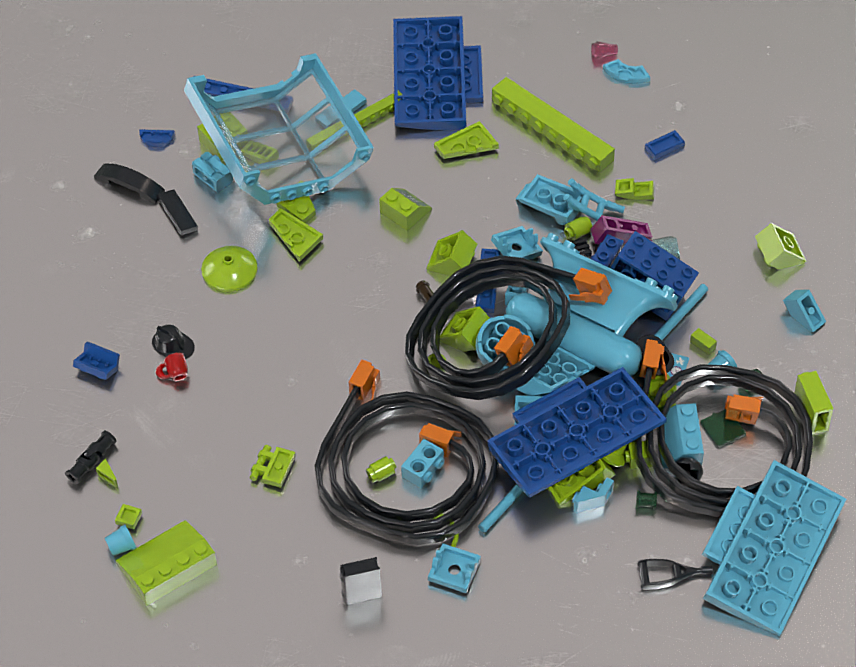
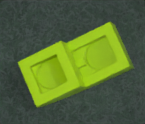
M634 178L618 179L615 184V195L633 200L654 199V182H635Z

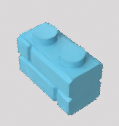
M205 152L200 158L198 157L192 162L193 173L218 193L225 186L227 187L233 182L230 170L227 165L221 163L217 155Z

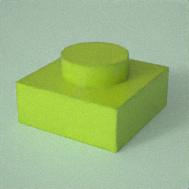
M122 504L115 518V523L135 529L142 515V510Z

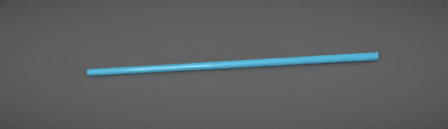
M701 284L654 336L663 340L706 294L708 287L705 284ZM517 484L478 525L480 531L486 533L522 494L523 490Z

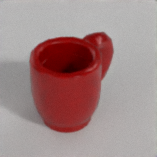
M183 353L168 355L164 359V363L156 368V375L160 379L172 378L173 381H181L188 376V366ZM164 367H166L169 375L163 373Z

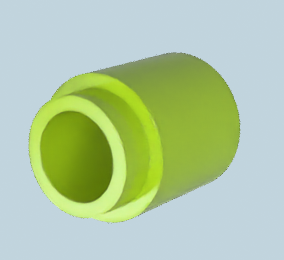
M586 216L578 217L565 224L564 234L568 239L575 241L590 232L592 223Z
M385 456L370 464L369 468L365 470L372 483L376 481L379 483L395 474L394 469L397 467L392 458L388 459Z

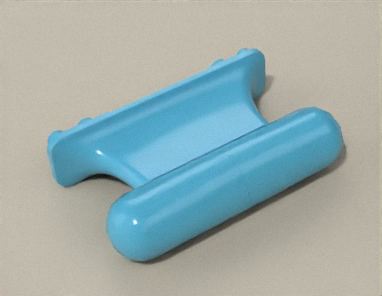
M549 233L546 238L542 237L540 243L545 251L550 254L554 268L577 274L581 268L604 274L612 289L604 305L595 302L585 303V301L570 300L569 294H580L575 285L556 280L570 303V326L559 347L610 374L623 367L630 376L635 375L642 364V351L637 344L623 336L634 321L649 310L665 308L675 311L678 307L676 303L678 296L673 294L674 289L664 285L661 290V288L656 286L658 283L652 278L648 277L644 283L582 256L574 248L575 244L568 240H565L562 244L558 241L559 237L553 233ZM549 288L548 293L557 307L558 325L562 317V301L557 292ZM521 292L510 299L506 307V314L523 320L531 328L533 337L540 339L548 323L549 305L545 298L541 299L530 293Z

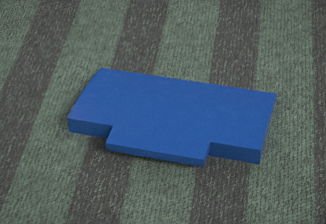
M462 16L393 19L395 126L427 130H462L466 128V103L483 102L481 45L464 46ZM398 90L402 93V96H398Z
M622 367L588 386L578 377L512 413V416L517 424L487 441L490 452L530 498L667 422V419Z

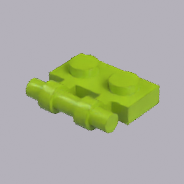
M264 445L263 449L258 453L256 464L251 468L252 473L249 478L252 481H257L258 477L263 475V483L281 488L296 454L294 451L276 447L273 453L270 452L271 446ZM270 461L268 466L265 467V462Z

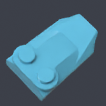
M537 174L531 183L525 185L516 199L525 205L555 217L558 224L565 225L573 221L579 211L572 209L563 197L566 194H570L581 203L582 195L574 192L569 186Z

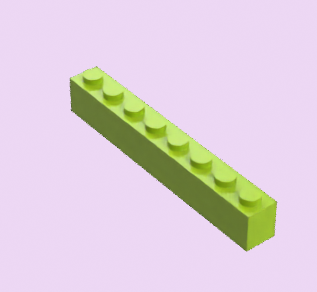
M505 77L492 88V101L496 105L506 109L508 113L513 114L523 123L528 124L535 131L540 132L550 141L561 146L563 150H567L577 159L588 164L590 168L602 172L614 161L615 148L508 77Z

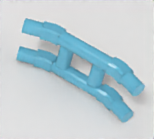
M573 178L568 181L573 191L582 195L581 203L570 194H566L563 197L572 209L578 210L596 221L603 215L604 208L612 212H624L625 206L603 199L581 186ZM589 199L598 204L596 212L587 207Z

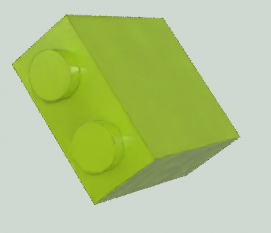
M817 371L803 372L797 376L794 393L799 396L811 418L812 434L829 431L834 408Z

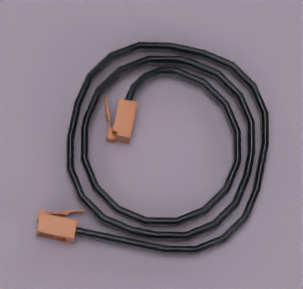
M500 255L477 260L454 272L438 287L417 314L406 334L405 357L416 378L440 392L472 400L504 396L527 384L546 365L560 346L570 326V303L556 280L577 287L580 294H569L570 300L585 301V303L595 302L604 305L612 292L606 275L581 268L577 274H573L519 257ZM504 286L529 288L543 296L548 303V323L535 346L530 336L522 335L520 329L510 326L494 347L497 357L480 368L469 370L457 368L444 360L439 351L440 333L449 316L466 300L486 290ZM546 287L557 292L562 301V317L558 325L557 307ZM430 333V347L441 368L449 374L432 365L427 357V339ZM417 338L418 353L429 374L435 378L418 369L414 361V349ZM505 365L510 366L499 372Z
M647 339L639 377L645 378L643 391L648 396L651 379L655 380L660 361L665 383L658 389L653 401L657 408L662 396L678 382L698 375H706L685 382L667 398L661 412L665 418L670 407L685 393L707 385L735 386L764 396L783 413L792 430L794 458L790 469L796 471L802 454L800 424L789 404L773 391L775 390L793 405L804 426L805 452L801 475L807 477L813 447L811 418L799 396L780 380L757 371L728 365L699 364L676 372L667 380L666 364L663 358L665 346L658 344V341ZM728 395L724 408L726 409L725 419L753 425L756 424L757 418L770 422L778 429L784 440V453L780 463L786 465L792 449V438L785 421L774 412L760 407L763 397ZM664 424L657 427L658 449L669 471L686 486L680 484L663 468L654 450L653 430L646 433V450L648 459L658 478L675 493L670 492L653 477L642 456V436L634 440L635 462L646 484L668 503L691 512L721 518L735 488L714 487L694 479L675 462L665 443ZM762 481L743 487V489L755 494Z
M361 359L348 382L349 396L319 449L314 465L318 493L333 514L364 531L391 541L416 546L443 542L465 530L480 513L494 487L499 468V462L491 453L493 462L489 478L479 495L486 471V460L482 441L470 425L477 428L486 441L494 437V435L481 418L456 404L434 396L405 391L384 394L374 398L376 385L380 380V370L375 369L371 362ZM371 389L372 399L359 406L344 423L357 399L364 401ZM413 413L438 418L464 432L476 448L480 465L472 490L457 508L437 519H433L455 507L470 490L474 479V465L472 456L465 447L454 441V437L462 436L461 432L447 430L428 423L423 426L419 433V442L421 443L423 439H426L442 448L446 458H448L452 451L459 455L467 465L468 473L466 480L448 499L431 508L410 511L383 507L364 496L350 477L348 460L354 442L369 426L389 416ZM346 437L347 440L341 456L346 487L358 504L348 498L336 478L335 463L340 447ZM333 441L328 459L331 487L345 509L334 502L323 486L321 470L327 451ZM479 495V497H478L476 503L472 506V508L467 512V514H466L461 520H459L458 522H456V523H454V524H452V525L446 527L445 529H443V530H441V531H435V530H439V529L443 528L444 526H446V525H448V524H450V523L456 521L457 519L461 518V517L463 516V514L468 510V508L472 505V503L476 500L477 496Z

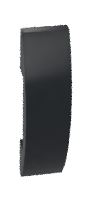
M105 163L94 175L95 179L110 184L114 182L139 193L140 198L154 204L158 201L157 195L165 192L162 186L144 174L118 164Z

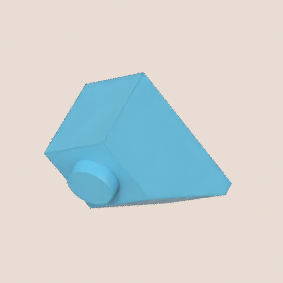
M795 290L783 299L791 317L810 332L816 331L826 322L810 290Z

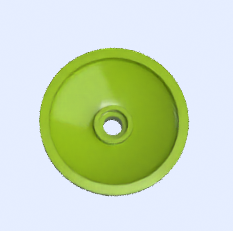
M223 246L213 250L205 257L201 267L202 277L206 284L221 292H235L244 289L253 282L258 270L254 255L247 249L239 246Z

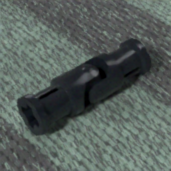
M104 430L96 442H92L77 458L76 464L65 472L66 477L74 484H79L83 475L86 472H90L106 454V450L117 442L116 438L110 432Z

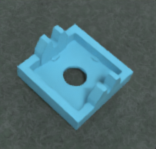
M523 226L494 234L491 238V241L503 256L529 260L541 256L543 252L537 244L538 234H533V228L526 230ZM512 244L520 246L521 250L516 251L512 249Z
M442 544L440 550L436 551V557L433 558L428 581L467 593L481 561V556ZM457 565L461 570L458 574L453 575L448 571L449 567Z

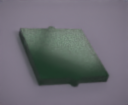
M726 409L718 413L714 412L711 416L700 420L701 425L718 448L728 443H734L735 440L746 436V432L738 421L725 419Z

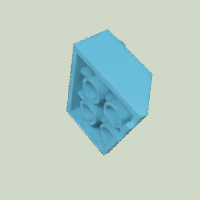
M558 347L546 365L527 384L517 388V390L528 396L549 393L593 370L595 366Z

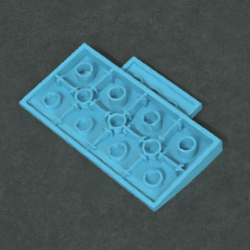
M775 460L770 465L755 495L737 486L702 553L704 557L719 564L703 599L740 619L780 636L842 510L846 498Z

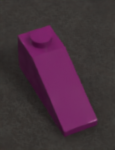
M601 215L590 229L595 244L603 242L607 234L623 240L624 244H626L634 231H637L649 240L652 238L648 223Z

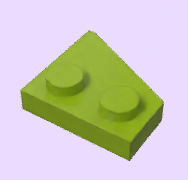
M309 196L277 203L278 208H282L304 223L316 215V210Z

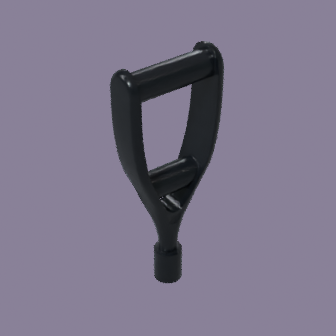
M643 559L637 563L640 569L641 589L643 590L669 587L699 573H702V575L713 574L712 566L694 568L667 559ZM648 566L673 568L674 578L650 582Z

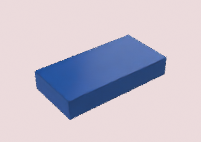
M674 130L646 143L645 149L655 160L685 146V141Z

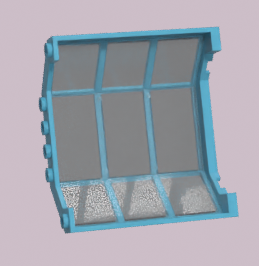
M316 53L300 56L297 68L285 82L281 80L274 85L214 97L204 91L207 82L204 75L187 78L184 92L239 188L264 205L276 204L285 200H293L298 197L329 191L370 160L374 147Z

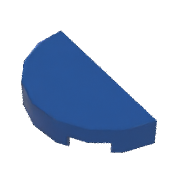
M139 129L140 139L150 147H163L169 144L175 136V130Z

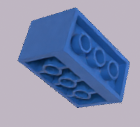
M634 231L610 267L617 272L633 279L636 278L644 283L648 277L652 278L658 283L656 286L661 288V290L664 285L674 289L673 294L678 296L677 305H679L699 274L698 271L637 231ZM665 308L650 310L666 321L669 320L674 312Z

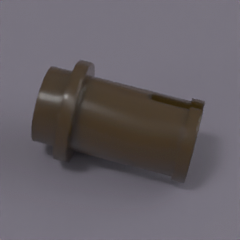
M422 280L416 284V292L420 293L427 303L434 293L429 287L430 284Z

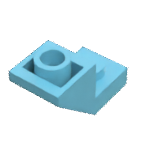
M607 477L603 484L600 483L596 491L583 486L580 492H576L572 499L574 512L580 513L605 506L613 492L614 480Z

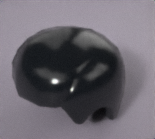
M681 457L675 461L690 476L701 481L703 467L696 459ZM678 479V482L680 484L686 486L682 481Z

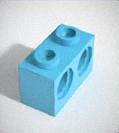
M423 439L401 466L402 478L422 488L425 483L431 481L434 472L443 466L445 461L444 450Z

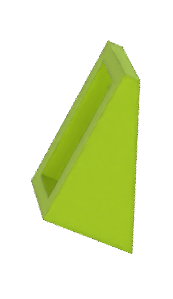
M105 458L96 468L97 475L117 487V479Z

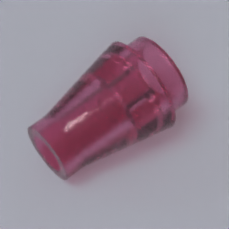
M596 41V43L591 45L592 57L599 59L610 55H617L618 46L617 44Z

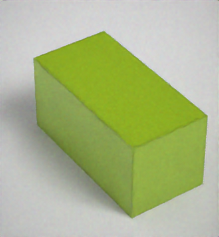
M698 328L691 334L690 342L709 355L716 349L717 341Z

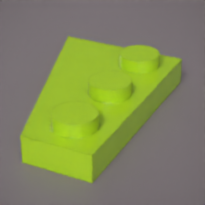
M479 121L435 142L434 148L443 159L499 149V143Z
M282 208L269 218L270 226L299 262L323 240L322 233Z

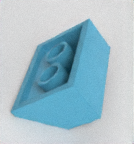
M696 403L675 405L670 408L666 417L667 422L664 423L665 443L675 461L681 457H692L702 465L704 450ZM660 453L663 468H668Z

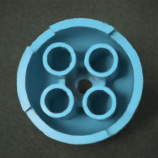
M504 314V316L491 317L482 325L476 338V352L479 360L483 365H486L497 357L494 347L510 326L520 329L522 335L530 336L535 346L531 328L523 320L513 315ZM505 365L499 372L510 366Z

